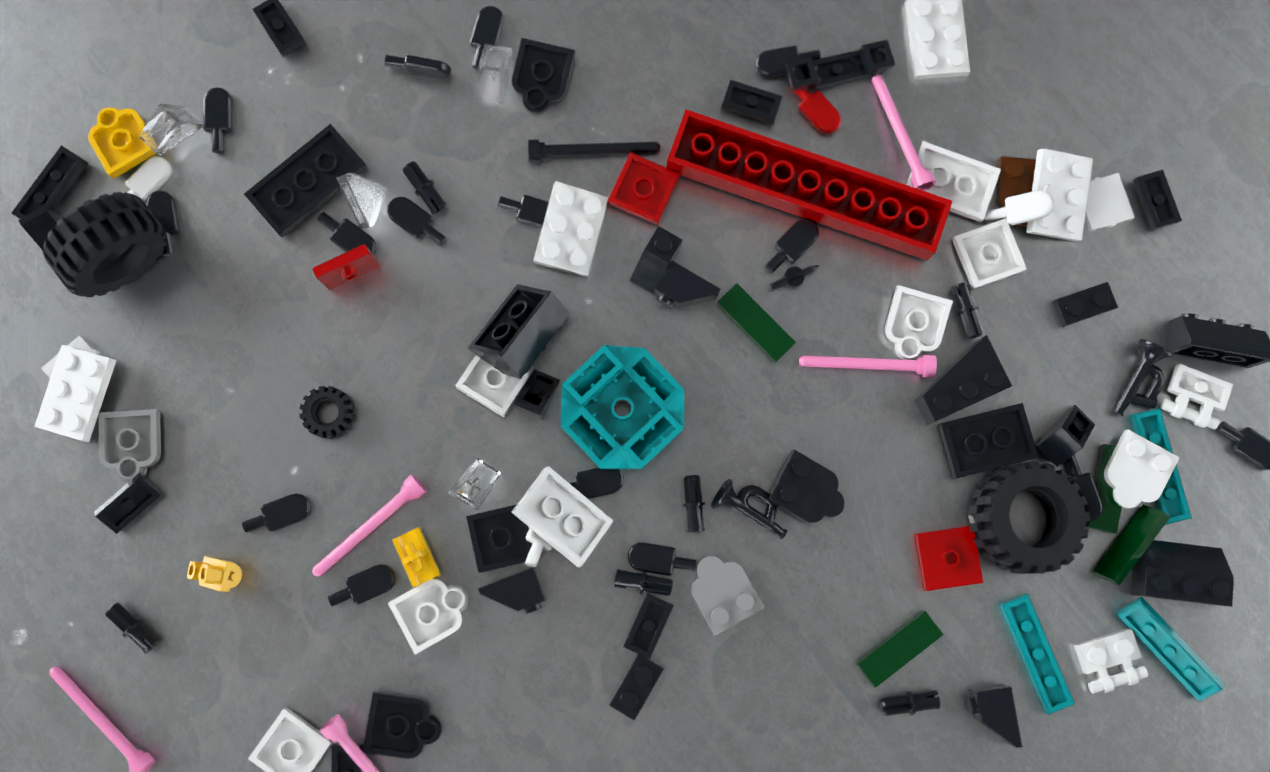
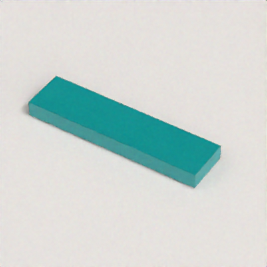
M1161 408L1129 415L1134 433L1173 454ZM1177 464L1161 496L1154 501L1156 509L1165 512L1170 517L1165 525L1192 519Z
M1023 594L999 604L1045 714L1050 715L1074 705V699L1029 595Z
M1142 596L1119 609L1117 615L1133 630L1140 640L1199 702L1224 689L1225 684Z

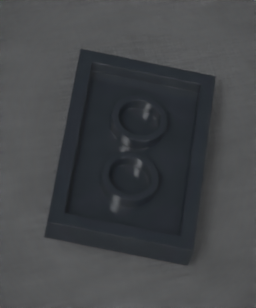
M1023 403L938 424L953 479L1039 458Z

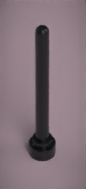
M539 139L528 140L529 162H540V159H545V156L629 154L630 152L657 153L661 148L658 142L545 145V142H539Z

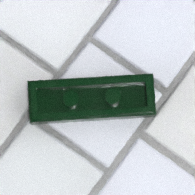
M738 283L717 301L716 304L774 363L796 343Z
M1102 444L1094 482L1102 501L1103 511L1098 519L1086 522L1085 527L1117 534L1122 507L1114 500V488L1109 486L1104 479V469L1116 446Z
M1143 504L1093 572L1098 577L1119 586L1170 517L1163 511Z
M922 611L856 664L872 686L876 688L944 634L928 613Z

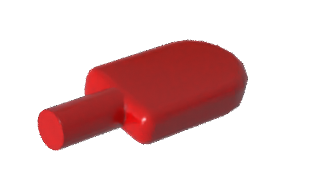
M793 90L803 101L798 106L799 111L817 131L824 135H832L839 130L842 123L841 115L819 90L812 94L808 90Z

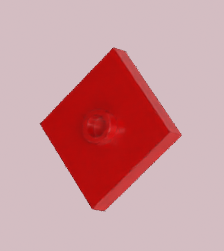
M630 152L607 200V204L658 226L681 174Z
M363 244L313 267L312 270L316 278L326 288L331 290L379 268L380 265L369 248Z
M969 526L915 534L924 591L983 583L978 549L974 542V539H976L975 532H970Z

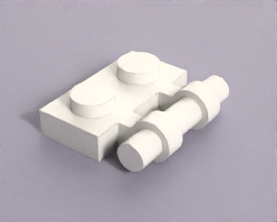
M1178 364L1174 367L1167 388V392L1177 395L1176 400L1173 402L1164 399L1160 408L1169 412L1172 417L1178 419L1183 417L1193 421V424L1198 427H1209L1215 430L1219 426L1220 420L1211 417L1213 409L1219 412L1225 411L1234 384ZM1189 400L1201 404L1199 411L1187 407Z
M1124 629L1074 645L1082 672L1084 674L1095 672L1097 680L1088 683L1092 694L1101 691L1108 693L1114 691V687L1123 684L1134 685L1139 683L1140 679L1148 677V671L1145 666L1135 669L1132 666V660L1142 658L1132 629ZM1119 665L1121 673L1109 676L1106 668Z

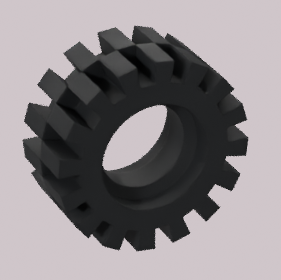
M320 386L318 390L312 389L309 391L311 395H305L303 398L305 403L304 405L300 404L299 408L302 410V414L299 415L300 419L304 421L302 423L304 428H307L311 434L326 439H332V437L339 438L343 432L347 433L349 425L353 426L354 424L353 416H356V411L353 410L355 405L350 400V397L332 386ZM325 402H333L338 408V416L331 423H322L317 415L319 407Z

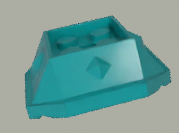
M603 345L562 383L561 428L600 469L642 470L684 430V388L645 348ZM625 402L629 404L631 411L627 416H619L615 413L614 408L618 403Z

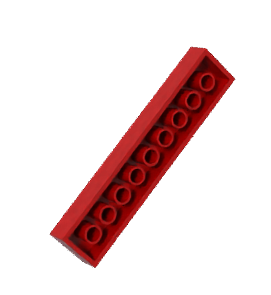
M685 109L666 168L680 173L683 177L812 220L926 261L936 253L953 202L952 200Z

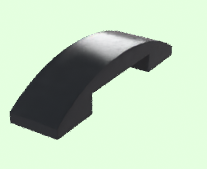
M888 40L862 45L856 51L812 60V57L785 62L784 64L792 90H813L841 85L869 77L896 65Z

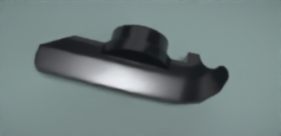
M819 265L809 266L804 269L795 266L790 267L785 272L784 278L771 283L770 286L772 290L787 284L791 287H798L805 280V276L815 272Z

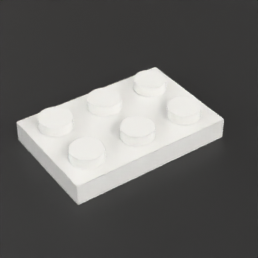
M906 0L905 6L914 80L968 76L970 64L962 0Z
M922 141L917 155L923 168L931 171L936 180V184L926 190V192L952 200L950 212L982 222L1001 169ZM912 170L909 174L906 185L913 187L911 184V174L913 173Z
M1049 149L1037 151L1032 192H1047L1054 201V208L1047 217L1028 222L1026 233L1075 242L1082 241L1093 158Z
M555 181L533 263L587 278L609 197Z
M62 345L34 427L89 442L116 360Z
M549 466L543 469L512 511L516 517L577 567L584 564L613 522L609 516Z

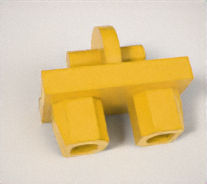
M420 527L392 539L413 588L441 575Z
M204 556L203 562L190 561L187 578L199 580L200 586L229 592L230 588L240 583L242 571L235 562Z

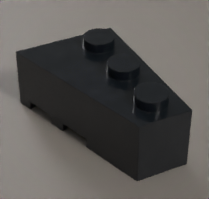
M985 335L977 340L915 399V402L926 424L929 425L1012 387V384L988 336Z

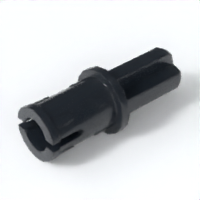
M415 161L406 164L402 171L415 188L414 193L416 196L420 195L432 214L440 212V207L444 209L447 203L444 202L434 188L433 180H429Z
M959 283V287L957 285L951 287L958 307L956 313L961 316L967 337L969 339L978 338L984 333L977 313L979 306L974 303L969 283Z
M688 475L684 477L685 504H683V507H686L687 532L705 531L703 521V506L705 502H702L701 477L699 475Z
M617 569L614 587L640 591V594L649 592L669 596L672 592L673 580L646 575L644 571L641 574Z
M115 603L105 613L106 617L123 632L122 636L130 638L144 654L149 653L153 649L145 640L152 646H156L160 640L141 624L143 620H137L120 603Z
M936 690L915 694L908 691L902 696L882 698L880 700V709L885 716L903 713L915 715V712L940 709V698Z

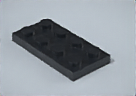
M329 124L245 192L244 195L282 238L368 167L337 130Z

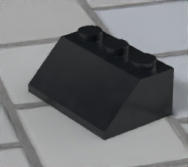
M517 284L471 342L468 349L501 373L521 379L529 371L539 354L545 350L554 334L563 326L570 313L552 291Z
M1191 313L1181 314L1180 317L1169 321L1166 350L1172 355L1247 369L1270 362V339L1266 331L1256 330L1254 325H1229L1226 320L1217 318L1202 320L1199 319V315Z
M1153 540L1132 568L1131 595L1232 607L1234 576L1222 548Z

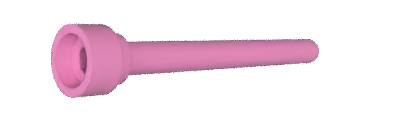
M879 74L874 75L872 83L913 172L911 174V184L914 188L926 191L936 184V180L931 171L923 168L883 77Z
M923 355L922 358L918 357L917 360L801 356L799 358V364L803 367L916 371V374H921L922 377L934 378L937 369L935 355Z
M410 475L403 482L404 485L400 488L401 492L313 568V575L316 577L322 576L408 500L419 499L424 495L427 490L415 476Z
M55 666L51 668L49 674L55 682L126 756L130 772H147L156 762L149 752L138 751L60 667Z
M339 714L331 718L320 729V732L327 740L337 741L363 772H380L346 733L348 731L345 727L347 723Z

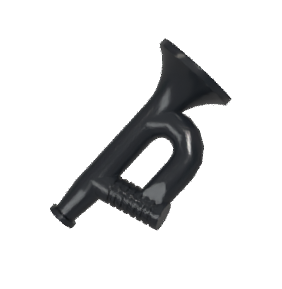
M1139 339L1138 343L1142 351L1141 361L1119 398L1116 408L1113 409L1114 413L1123 416L1130 403L1153 409L1156 408L1158 404L1157 397L1164 386L1165 377L1163 371L1154 364L1161 359L1170 358L1172 354L1168 350L1153 342ZM1150 375L1153 380L1146 394L1137 393L1145 377Z
M728 479L720 487L711 503L713 509L726 506L737 510L767 531L779 536L781 540L787 534L788 530L783 529L775 522L778 507L766 501L769 493L761 487L747 485L736 495L733 488V480ZM753 496L767 505L765 515L749 505V497Z

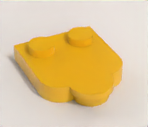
M108 107L102 109L97 116L98 124L93 126L88 134V140L112 179L162 151L143 118L130 108L119 110Z

